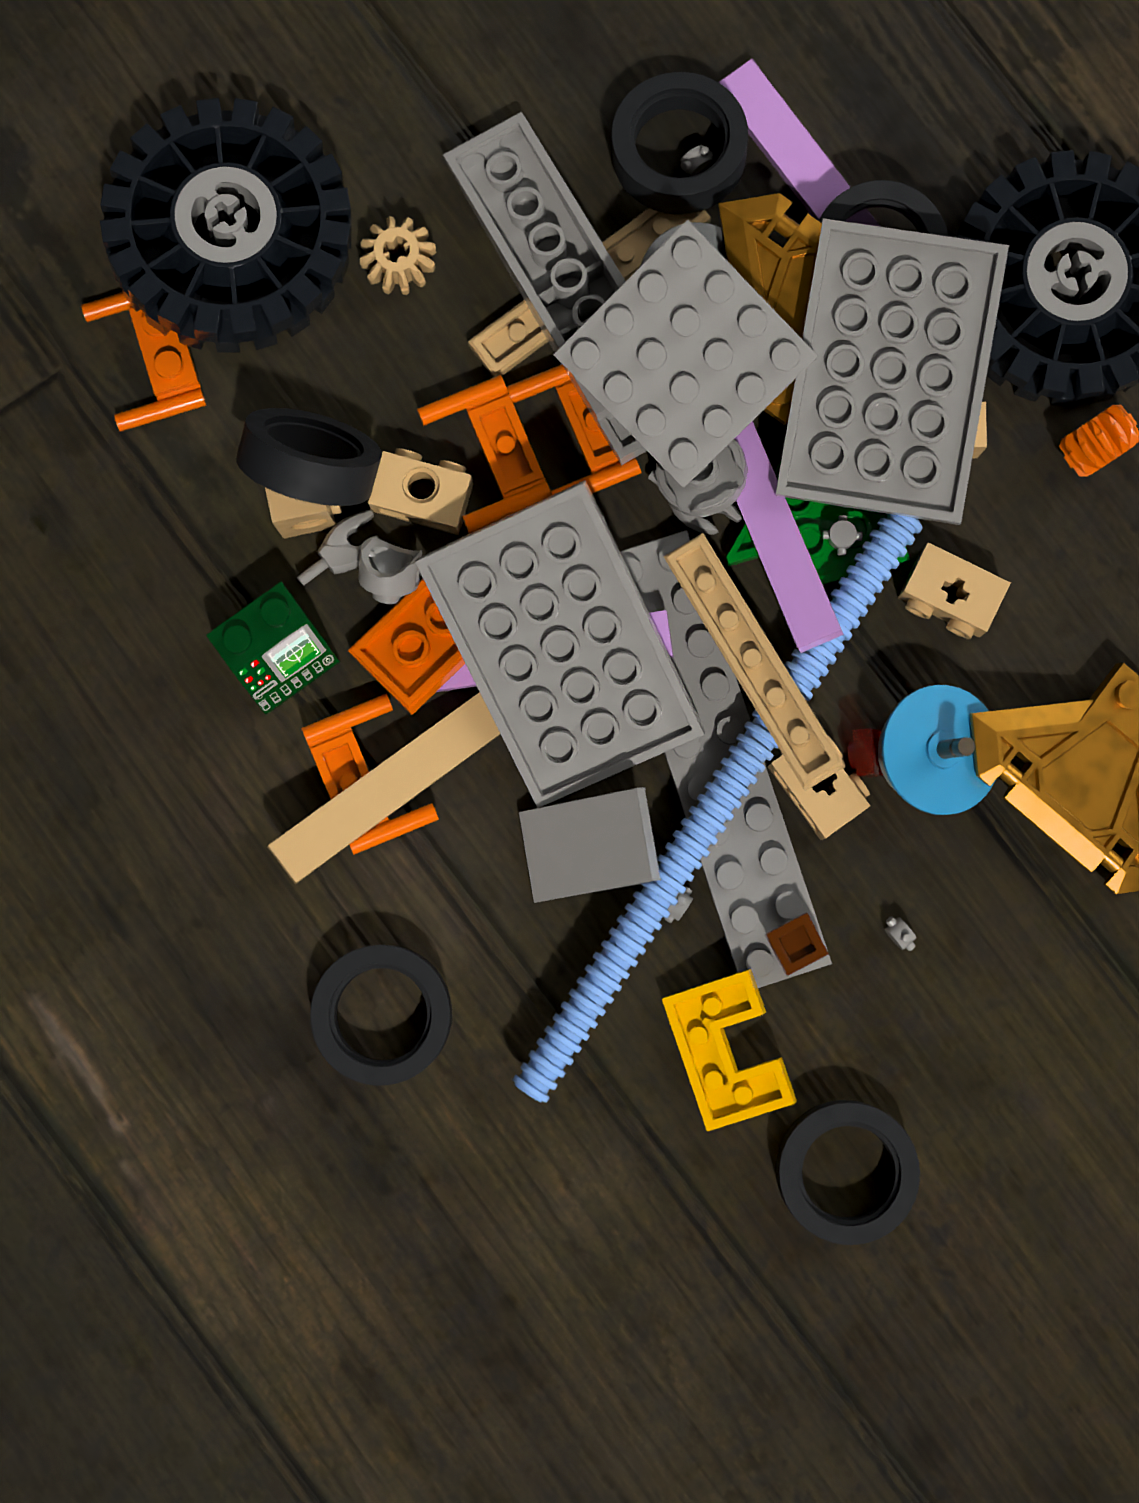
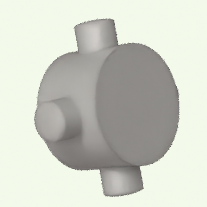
M698 145L683 156L681 168L685 173L695 176L712 163L713 154L707 146Z
M839 515L838 521L832 525L830 530L822 531V539H828L829 544L837 550V555L840 556L846 555V549L850 548L855 541H862L863 533L857 531L856 527L847 521L846 515Z
M685 887L686 890L683 894H677L675 898L678 900L676 906L670 905L667 909L670 912L668 918H664L667 922L672 923L674 919L679 921L693 900L690 897L692 893L690 888Z
M893 916L889 917L886 920L888 927L884 929L885 932L901 950L905 948L908 951L913 950L916 946L913 943L917 939L916 935L901 918L898 917L895 920Z

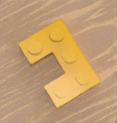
M751 969L662 998L707 1132L797 1102L782 1057L739 1071L736 1066L724 1027L766 1013Z

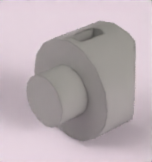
M375 536L368 538L362 543L360 548L358 570L360 585L366 591L371 592L373 598L380 603L394 604L399 602L403 596L411 594L418 588L420 571L415 561L422 556V551L403 549Z

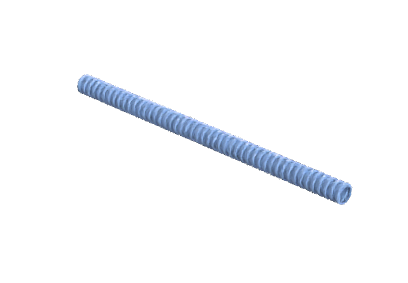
M886 514V518H880L877 523L879 529H873L869 535L872 539L871 542H864L862 545L863 554L857 553L854 558L855 566L849 565L847 568L848 577H842L838 582L840 589H834L830 594L833 598L830 602L844 635L802 653L798 649H794L791 654L794 659L792 662L786 661L784 664L805 700H811L813 694L810 691L812 688L817 689L821 684L818 680L819 677H825L829 672L826 668L827 665H833L837 660L834 656L835 653H841L845 648L842 642L851 639L852 633L850 630L852 628L857 629L860 625L859 616L865 617L868 613L866 606L867 604L872 605L875 602V592L880 593L883 590L882 581H888L892 576L889 572L890 569L898 567L899 561L897 558L906 555L907 550L905 546L912 545L915 541L913 534H919L923 529L918 518ZM756 709L752 713L754 720L752 722L747 721L744 725L746 732L744 734L739 733L736 737L739 742L737 746H730L728 751L731 755L729 758L723 757L720 763L723 765L721 770L716 769L713 772L714 781L712 783L707 782L704 786L707 789L704 795L699 794L696 798L699 801L697 807H690L689 812L691 816L689 819L683 818L681 821L683 825L681 831L675 830L673 833L676 839L673 843L668 842L665 845V849L668 851L664 856L661 854L658 856L657 861L660 862L658 868L661 880L642 883L641 885L644 887L641 892L635 891L633 897L636 900L633 904L627 903L625 909L628 912L624 917L620 915L617 919L620 923L616 929L611 928L609 934L612 935L609 941H602L601 946L604 947L600 954L595 952L593 958L596 960L592 966L587 964L585 967L588 973L584 978L580 976L577 979V983L580 985L576 990H570L569 995L572 996L569 1002H562L561 1007L563 1011L560 1015L555 1013L553 1016L555 1023L552 1027L547 1025L544 1030L547 1033L546 1037L537 1040L538 1049L536 1051L531 1050L528 1054L531 1058L528 1064L523 1062L520 1066L523 1072L520 1076L514 1075L512 1081L515 1083L514 1085L533 1099L545 1103L549 1100L548 1091L550 1089L555 1090L558 1086L555 1080L558 1076L564 1077L566 1072L563 1068L566 1064L571 1066L574 1061L571 1058L574 1051L576 1053L581 1051L580 1042L582 1039L587 1041L590 1037L587 1033L590 1027L595 1029L598 1025L595 1019L598 1015L604 1016L606 1011L603 1007L606 1003L611 1004L614 1000L611 997L614 990L618 992L621 990L622 986L619 983L622 978L628 979L630 976L627 972L629 967H636L638 961L635 958L639 953L644 955L646 949L643 946L647 941L651 943L654 939L651 935L654 929H661L662 924L659 923L662 917L668 918L670 915L667 909L670 905L676 906L678 900L675 897L678 893L683 894L686 888L683 885L686 880L689 882L693 880L692 871L694 868L698 870L701 868L700 859L702 856L708 857L710 854L707 848L710 844L716 845L718 839L715 836L718 832L723 833L726 829L723 825L724 822L733 819L732 810L740 808L742 805L739 801L742 796L747 797L750 793L747 787L749 784H756L758 779L755 775L757 772L762 773L766 767L763 765L765 760L770 761L773 758L772 749L779 748Z

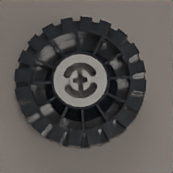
M219 98L197 100L198 114L186 116L181 105L160 114L163 125L161 129L155 131L146 123L130 138L133 152L129 155L120 150L110 168L113 183L112 185L104 184L100 203L104 220H100L103 244L115 280L119 282L124 297L136 312L140 309L144 312L148 324L165 336L170 330L176 332L181 344L202 350L205 341L214 342L217 353H240V343L253 341L256 350L278 344L276 334L287 330L291 337L308 327L310 325L309 314L314 310L322 314L335 298L334 286L336 282L343 283L349 265L348 251L352 249V225L348 189L343 187L342 171L332 153L327 156L323 154V142L307 126L298 132L294 129L293 116L275 107H272L266 117L259 114L257 101L235 98L233 111L221 110ZM240 201L250 205L260 217L258 227L252 233H249L245 206L243 208L240 207ZM201 213H205L208 234L210 238L214 236L215 245L203 240L195 230L196 221ZM225 219L228 223L232 224V223L235 222V224L229 226L225 221H223V222H220V221H222V220Z
M1074 150L1051 152L1044 163L1039 164L1035 156L1015 165L1008 177L1005 178L1001 174L984 190L978 202H974L955 238L1009 245L987 377L999 386L1005 380L1017 386L1014 395L1036 402L1040 396L1051 397V405L1074 406L1082 399H1087L1090 405L1111 399L1118 391L1123 390L1125 393L1139 383V167L1128 161L1121 170L1110 167L1112 155L1089 151L1084 160H1075ZM1061 250L1077 251L1071 260L1069 254H1065L1052 272H1048L1045 269L1044 263L1049 255ZM1068 270L1072 275L1070 278H1067L1065 275ZM1080 276L1081 281L1077 285L1074 277ZM1095 282L1101 285L1102 291L1097 300L1084 305L1068 304L1075 295H1077L1078 300L1082 299Z

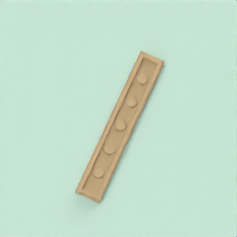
M649 208L602 243L623 278L627 281L640 268L647 249L661 234L677 225L684 224L687 220L690 223L701 222L709 224L711 217L705 210L692 214H666ZM523 300L470 339L468 344L494 378L504 375L546 344L548 340L527 303Z
M702 533L665 555V561L803 789L806 791L846 767L705 535Z
M480 692L268 845L269 850L295 884L500 735Z

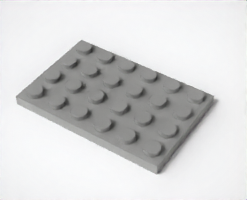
M823 218L802 340L818 357L795 379L776 496L949 524H961L1009 245Z
M586 480L421 556L415 561L537 808L705 734V729Z

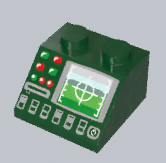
M282 582L275 585L206 635L232 673L265 715L272 712L340 663Z

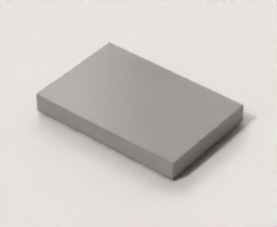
M645 787L519 812L534 903L661 880Z

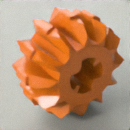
M1112 405L1062 438L1059 447L1065 455L1063 458L1070 468L1073 467L1079 477H1088L1139 443L1137 422L1130 413L1126 412L1122 405Z

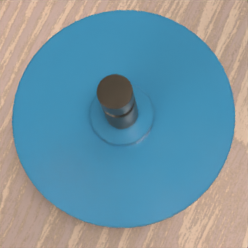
M949 685L927 686L907 695L890 714L878 741L879 765L888 784L911 806L930 814H956L966 811L979 803L988 794L995 781L990 786H987L976 776L975 743L972 740L970 713L987 712L989 710L971 693Z

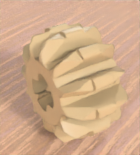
M389 216L386 221L388 229L383 231L380 226L372 224L370 230L374 239H362L361 248L368 254L360 258V264L363 269L370 270L367 278L372 285L383 280L382 288L384 293L390 294L395 284H399L402 294L407 295L410 291L408 282L413 281L417 286L423 287L426 281L421 272H434L435 263L429 257L436 254V247L434 243L426 242L429 234L425 227L413 231V220L409 217L403 221L401 227H397L394 217ZM399 249L405 250L406 257L400 256L397 262H391L390 255H397Z

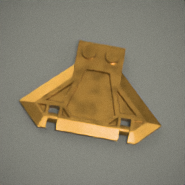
M780 193L719 203L727 261L802 339L822 223L809 214L806 215L800 225L785 215L792 202ZM773 230L788 239L783 248L768 238ZM795 380L764 409L766 413L784 426L789 419Z
M1117 663L1089 700L970 713L972 740L975 743L976 776L987 786H990L1000 777L1009 785L1002 798L1088 872H1093L1099 864L1109 870L1110 873L1103 884L1114 894L1139 891V675L1125 663ZM1015 755L1025 763L1021 770L1011 763ZM1117 842L1126 849L1121 856L1112 850Z

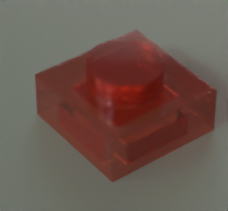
M872 728L853 730L854 741H850L848 744V758L853 769L856 768L857 776L867 778L883 776L878 760V741L882 730Z

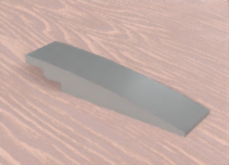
M520 112L443 154V157L554 352H556L626 281L525 116ZM563 365L620 464L623 465L647 452Z

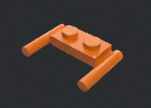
M123 293L81 305L87 322L129 310L151 385L157 397V402L114 414L120 432L207 405L189 346L179 342L176 332L170 330L165 336L148 324L144 312L141 309L136 312Z
M562 364L506 387L513 404L555 387L557 396L591 475L550 491L552 495L586 480L593 494L641 474L636 458L623 465L620 464Z
M501 375L417 409L423 426L466 409L501 496L504 498L501 501L462 516L468 533L488 526L552 496Z
M387 693L301 728L330 799H333L369 773L351 727L393 711ZM432 803L392 820H389L387 817L351 843V850L353 855L435 822L439 818Z

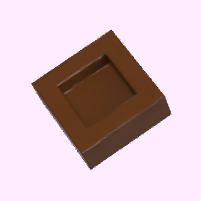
M804 913L764 934L786 976L829 955L808 913Z

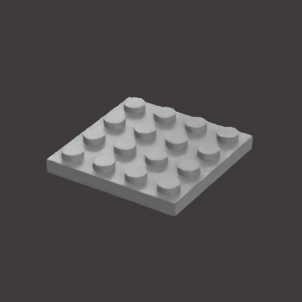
M688 220L553 354L683 488L818 357Z

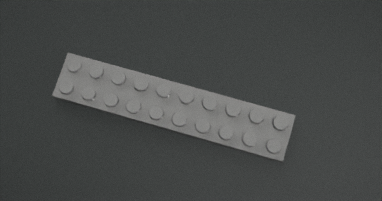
M687 530L621 551L620 553L648 612L663 610L668 612L674 655L671 660L705 729L704 735L664 752L685 818L689 819L691 816L689 812L690 807H697L699 801L696 798L699 794L704 795L707 789L704 786L707 782L712 783L714 781L713 772L716 769L721 770L723 767L720 763L723 757L729 758L731 755L728 751L730 746H737L739 742L736 737L739 733L744 734L746 732L744 725L747 721H750L736 676L664 559L665 555L690 541ZM767 768L762 773L757 772L755 775L758 779L756 784H749L747 789L750 793L747 797L742 796L739 801L742 805L739 809L734 808L732 810L733 819L731 821L726 820L723 824L726 827L723 833L718 832L715 836L718 842L716 845L710 844L707 848L710 854L708 857L702 856L700 859L736 972L739 973L751 969L758 988L832 964L830 956L827 955L786 976L764 935L790 920L808 913L826 947Z

